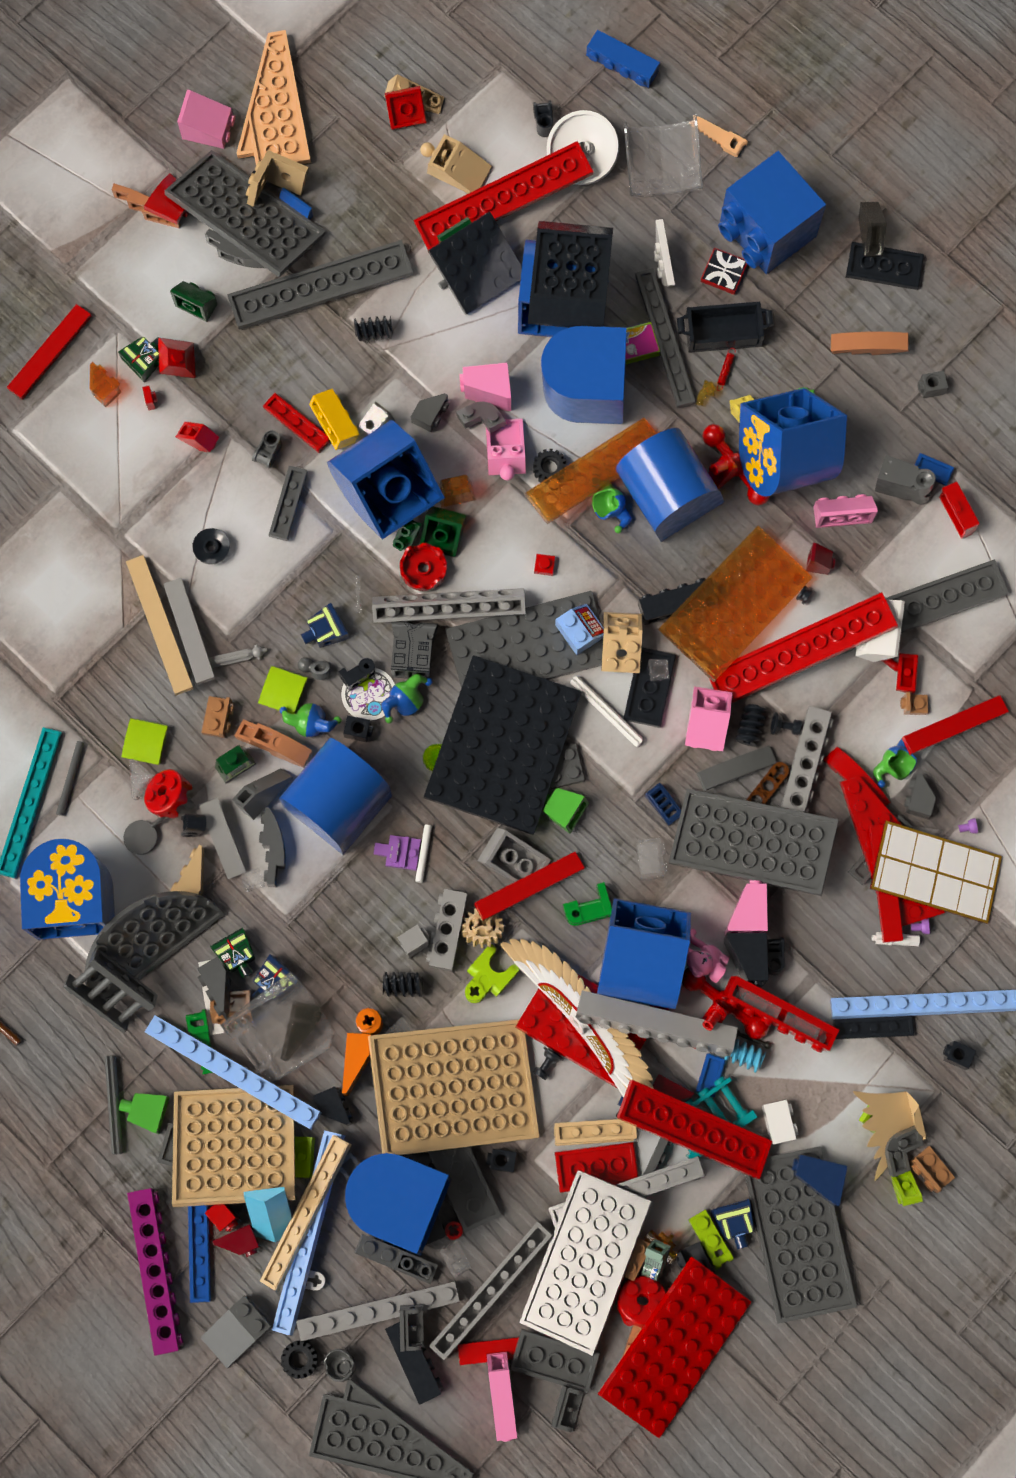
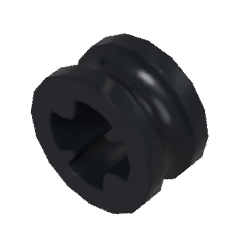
M805 585L796 600H801L804 605L813 590H808Z

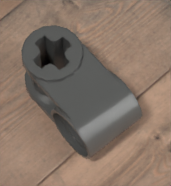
M270 430L264 434L252 456V461H258L269 469L272 467L282 446V441L276 431ZM271 438L277 439L274 444H269L268 441Z

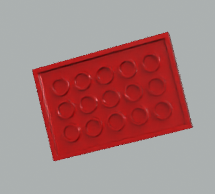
M577 974L578 980L582 978L584 987H588L591 993L597 994L598 985ZM538 988L515 1028L617 1088L584 1038L558 1007ZM627 1033V1039H630L635 1044V1048L640 1051L647 1038L639 1037L638 1034Z

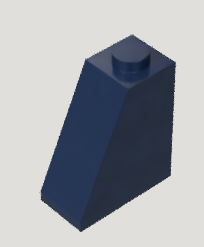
M798 1155L797 1159L794 1158L792 1170L795 1171L794 1176L831 1205L840 1206L848 1166L804 1155Z

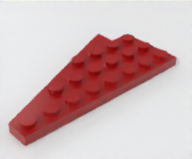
M858 776L842 781L840 785L873 882L874 868L868 826L882 825L886 821L901 824L862 778ZM898 897L902 926L945 913L944 910Z

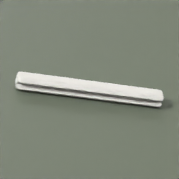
M575 676L571 680V685L577 690L582 691L581 694L636 747L643 742V738L579 676Z

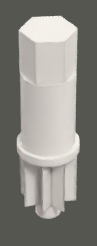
M877 932L876 935H872V941H875V944L889 946H919L920 936L903 934V941L883 943L881 932Z

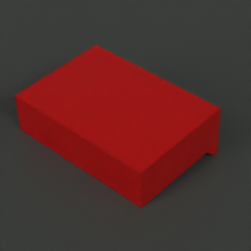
M956 481L943 487L939 498L959 536L963 539L972 535L980 523Z

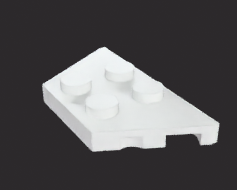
M663 219L655 221L656 243L654 259L655 262H658L659 267L657 268L658 279L662 280V285L667 287L675 286Z

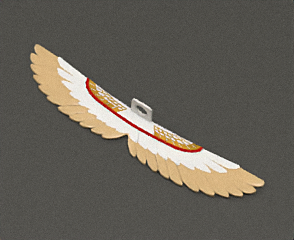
M510 939L509 942L511 944L507 942L501 943V947L514 961V964L558 1007L584 1038L623 1098L630 1080H635L653 1088V1085L650 1083L653 1081V1078L647 1071L648 1066L639 1058L642 1057V1054L635 1048V1044L630 1039H627V1034L613 1028L604 1029L592 1023L583 1024L576 1018L582 990L590 992L588 987H584L582 978L578 980L577 973L574 969L571 971V967L566 961L562 964L555 952L552 954L544 945L541 949L534 941L530 944L524 939H521L520 942L516 939Z

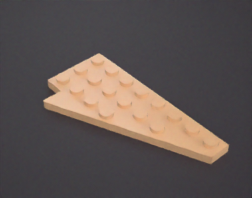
M286 30L271 32L267 35L237 149L238 159L254 156L256 165L258 161L263 160L267 150L300 164L311 163Z

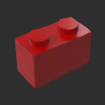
M229 1204L213 1205L205 1212L206 1216L220 1232H231L238 1226L237 1221L240 1217Z

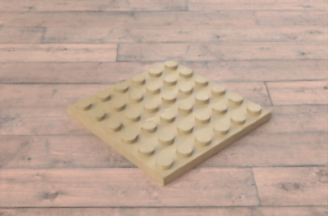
M293 1085L277 1086L294 1096ZM240 1088L174 1092L173 1207L246 1203L244 1192L285 1187L287 1199L295 1200L294 1120Z

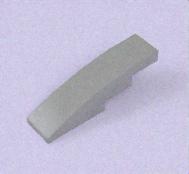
M218 798L199 804L202 814L206 816V825L227 878L230 879L245 873V867Z

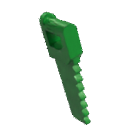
M203 1009L202 1012L186 1015L187 1028L190 1035L211 1048L206 1010ZM203 1020L204 1022L203 1026L194 1027L191 1022ZM201 1066V1070H204L202 1073L203 1075L213 1073L205 1067Z

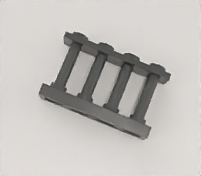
M98 948L91 955L90 967L78 978L69 974L63 986L70 994L81 1000L84 1005L89 1006L100 1017L106 1019L113 1027L123 1033L127 1031L130 1021L129 1017L141 1007L151 1011L155 1007L158 997L155 992ZM97 971L106 978L91 990L83 983ZM113 983L121 990L106 1002L99 994ZM126 995L136 1000L123 1013L114 1008Z

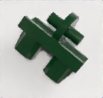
M411 520L399 528L393 540V547L402 551L408 546H413L422 524Z

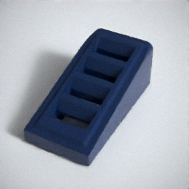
M658 783L645 794V798L668 826L680 818L681 809L661 783ZM660 791L661 795L654 799L652 796ZM665 797L666 801L658 805V802ZM670 803L671 807L663 812L662 809ZM675 810L676 813L672 815L670 818L666 816L670 812Z

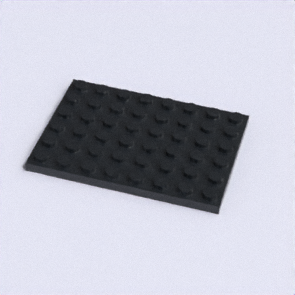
M473 655L423 798L534 835L582 691Z

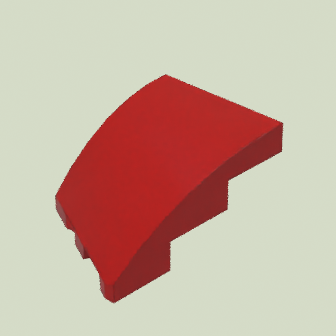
M169 173L148 198L144 205V210L177 225L182 216L187 218L189 212L165 196V190L176 181V178Z

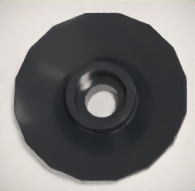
M208 528L200 531L195 536L192 548L194 555L202 563L217 564L228 555L230 543L226 534L221 530ZM215 546V549L210 551L209 547Z

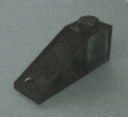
M293 1000L280 1057L282 1060L289 1061L316 1027V1023L321 1019L322 1012L320 1006Z

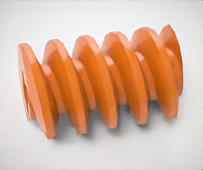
M371 1008L362 1009L356 1016V1025L362 1034L377 1035L380 1033L383 1022L376 1010ZM370 1019L372 1026H368L366 1020Z

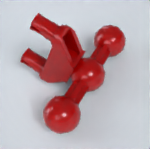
M717 424L708 425L702 433V439L707 446L716 447L723 455L716 463L709 467L708 472L718 489L734 476H739L748 488L747 497L752 504L759 506L767 503L770 496L759 495L748 483L741 466L739 453H733L725 442L726 433L724 429Z
M689 968L684 970L682 985L690 991L700 990L713 1000V1004L702 1017L704 1019L702 1025L705 1029L711 1031L717 1023H722L726 1016L731 1014L744 1024L745 1032L749 1037L761 1039L767 1035L769 1026L764 1022H760V1017L755 1015L754 1017L748 1016L743 1013L742 1008L738 1006L733 1008L727 1005V1000L721 998L724 991H718L706 982L705 976L697 978L693 976Z

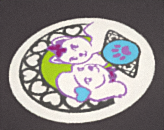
M375 668V673L371 678L351 691L343 684L341 697L344 707L354 717L370 721L382 718L385 715L381 703L389 697L391 688L395 685L394 681L386 672Z

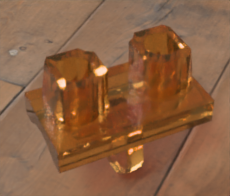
M651 1229L644 1237L648 1243L656 1239L671 1246L666 1264H671L677 1257V1254L672 1250L676 1246L671 1240L675 1236L673 1233L667 1236L661 1231L657 1235ZM660 1247L655 1248L657 1251H663Z

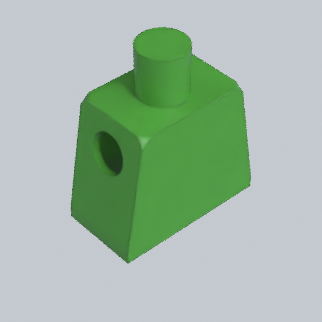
M556 788L552 795L547 794L543 812L549 819L571 834L589 802L580 794Z
M135 1093L133 1101L121 1100L119 1110L129 1113L127 1121L159 1134L169 1097Z

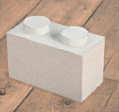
M787 1100L763 1105L762 1111L769 1140L772 1141L771 1145L796 1140L798 1129L796 1123H792V1105L788 1104Z

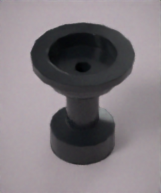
M775 712L771 720L770 733L774 735L782 728L791 730L793 735H799L802 724L801 720L795 719L793 723L786 722L778 715V712Z
M544 1046V1056L546 1059L541 1067H535L533 1073L546 1080L549 1076L547 1070L551 1064L563 1061L564 1058Z

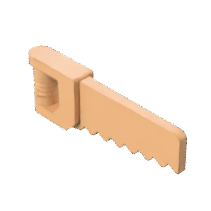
M699 116L695 118L691 125L696 130H699L700 133L708 135V138H712V141L721 144L723 150L734 157H738L743 147L748 144L746 139L731 131L727 132ZM733 140L738 142L734 149L730 146Z

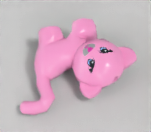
M692 928L690 931V943L700 948L701 951L688 949L687 966L694 977L699 978L709 974L711 981L717 983L726 972L725 966L730 957L722 953L714 945H707L695 937L696 930Z

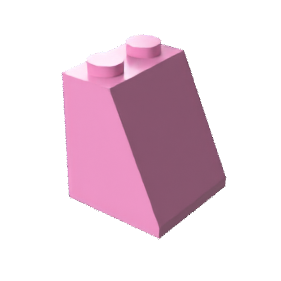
M187 90L177 123L182 139L224 149L225 143L229 142V130L231 126H234L235 116H233L232 108Z
M507 363L463 367V374H459L461 392L465 393L466 399L475 402H488L498 409L511 411V391Z
M694 687L685 746L723 751L731 712L732 692Z
M758 880L750 881V884H746L726 927L724 936L727 933H766L768 931L767 884H762Z

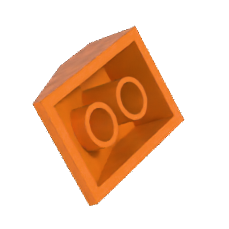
M347 1033L342 1094L344 1096L350 1095L371 1060L368 1036H372L371 1034Z

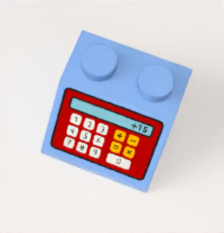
M587 604L570 609L558 617L555 622L556 627L576 655L603 639L604 627Z

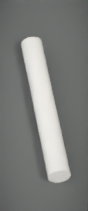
M424 825L415 882L423 883L432 830L431 825Z

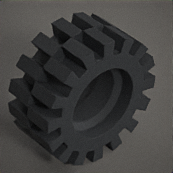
M544 449L543 453L539 452L538 456H535L533 473L540 483L543 481L545 485L547 483L553 485L554 482L558 484L560 479H564L567 464L566 458H564L562 453L559 454L558 450L554 452L553 449H550V451ZM547 461H553L556 463L557 469L553 473H547L543 470V464Z
M306 1341L290 1343L284 1348L281 1355L283 1371L295 1379L309 1376L318 1365L317 1351L312 1344ZM301 1351L306 1354L307 1363L304 1367L297 1368L293 1365L292 1356L295 1352Z

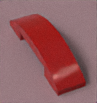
M836 747L823 759L844 780L860 776L885 806L890 803L871 777L840 748Z

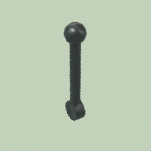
M737 1029L736 1037L740 1036L763 1045L766 1049L771 1048L770 1042L753 1039L748 1035L740 1033Z

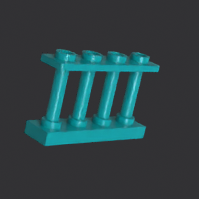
M720 1077L714 1081V1087L708 1089V1087L704 1088L698 1093V1098L695 1100L690 1098L685 1102L695 1107L704 1100L716 1117L728 1121L711 1097L713 1093L721 1089L737 1113L738 1119L733 1121L732 1124L744 1127L757 1118L753 1110L747 1111L743 1109L727 1084L732 1081L731 1077ZM689 1149V1153L686 1154L688 1160L697 1156H702Z

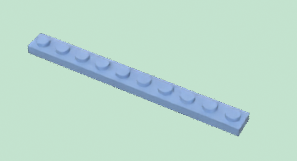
M1016 990L831 998L830 1005L832 1019L1016 1011Z
M154 1015L145 1030V1033L310 1130H312L322 1113Z
M324 1130L313 1174L332 1136L336 1135L344 1140V1135ZM332 1185L286 1275L272 1327L273 1331L293 1336Z

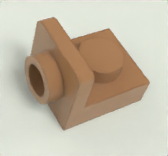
M906 692L900 700V707L904 709V715H927L928 696L911 695L910 692Z

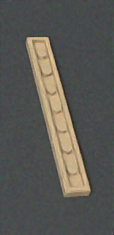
M144 555L126 561L175 695L177 696L194 689Z
M336 1135L332 1136L260 1282L275 1291H279L352 1145Z

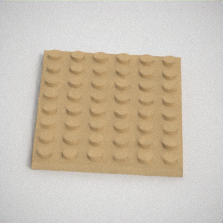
M520 1019L368 1036L382 1154L408 1155L539 1138L526 1037L524 1032L515 1028Z

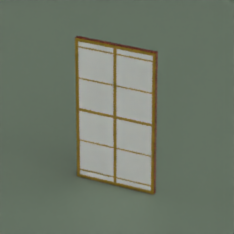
M884 821L870 889L988 924L1002 856Z

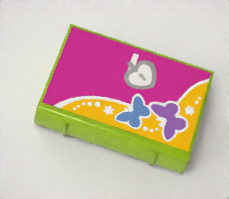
M651 322L626 328L625 365L660 356V349Z

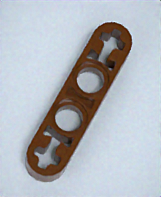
M783 762L775 763L745 801L751 802L753 796H759L762 799V804H766L789 773L788 766ZM782 767L784 775L779 774L776 780L772 778L777 772L775 768L779 769ZM765 781L773 783L774 787L771 791H766L763 788Z

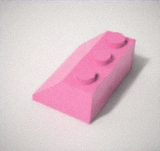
M865 494L857 495L854 498H848L847 496H840L837 499L831 500L829 498H820L814 504L816 528L869 524L873 522L878 512L873 497L866 496Z

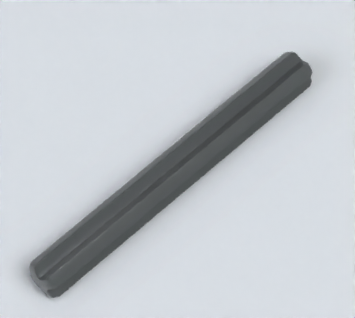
M110 1055L105 1057L111 1151L112 1154L117 1155L123 1153L116 1057Z

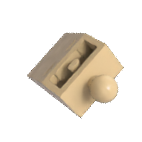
M445 134L436 150L433 144L429 142L422 144L420 152L424 157H431L428 163L427 174L466 193H471L481 188L492 168L489 163L463 143Z

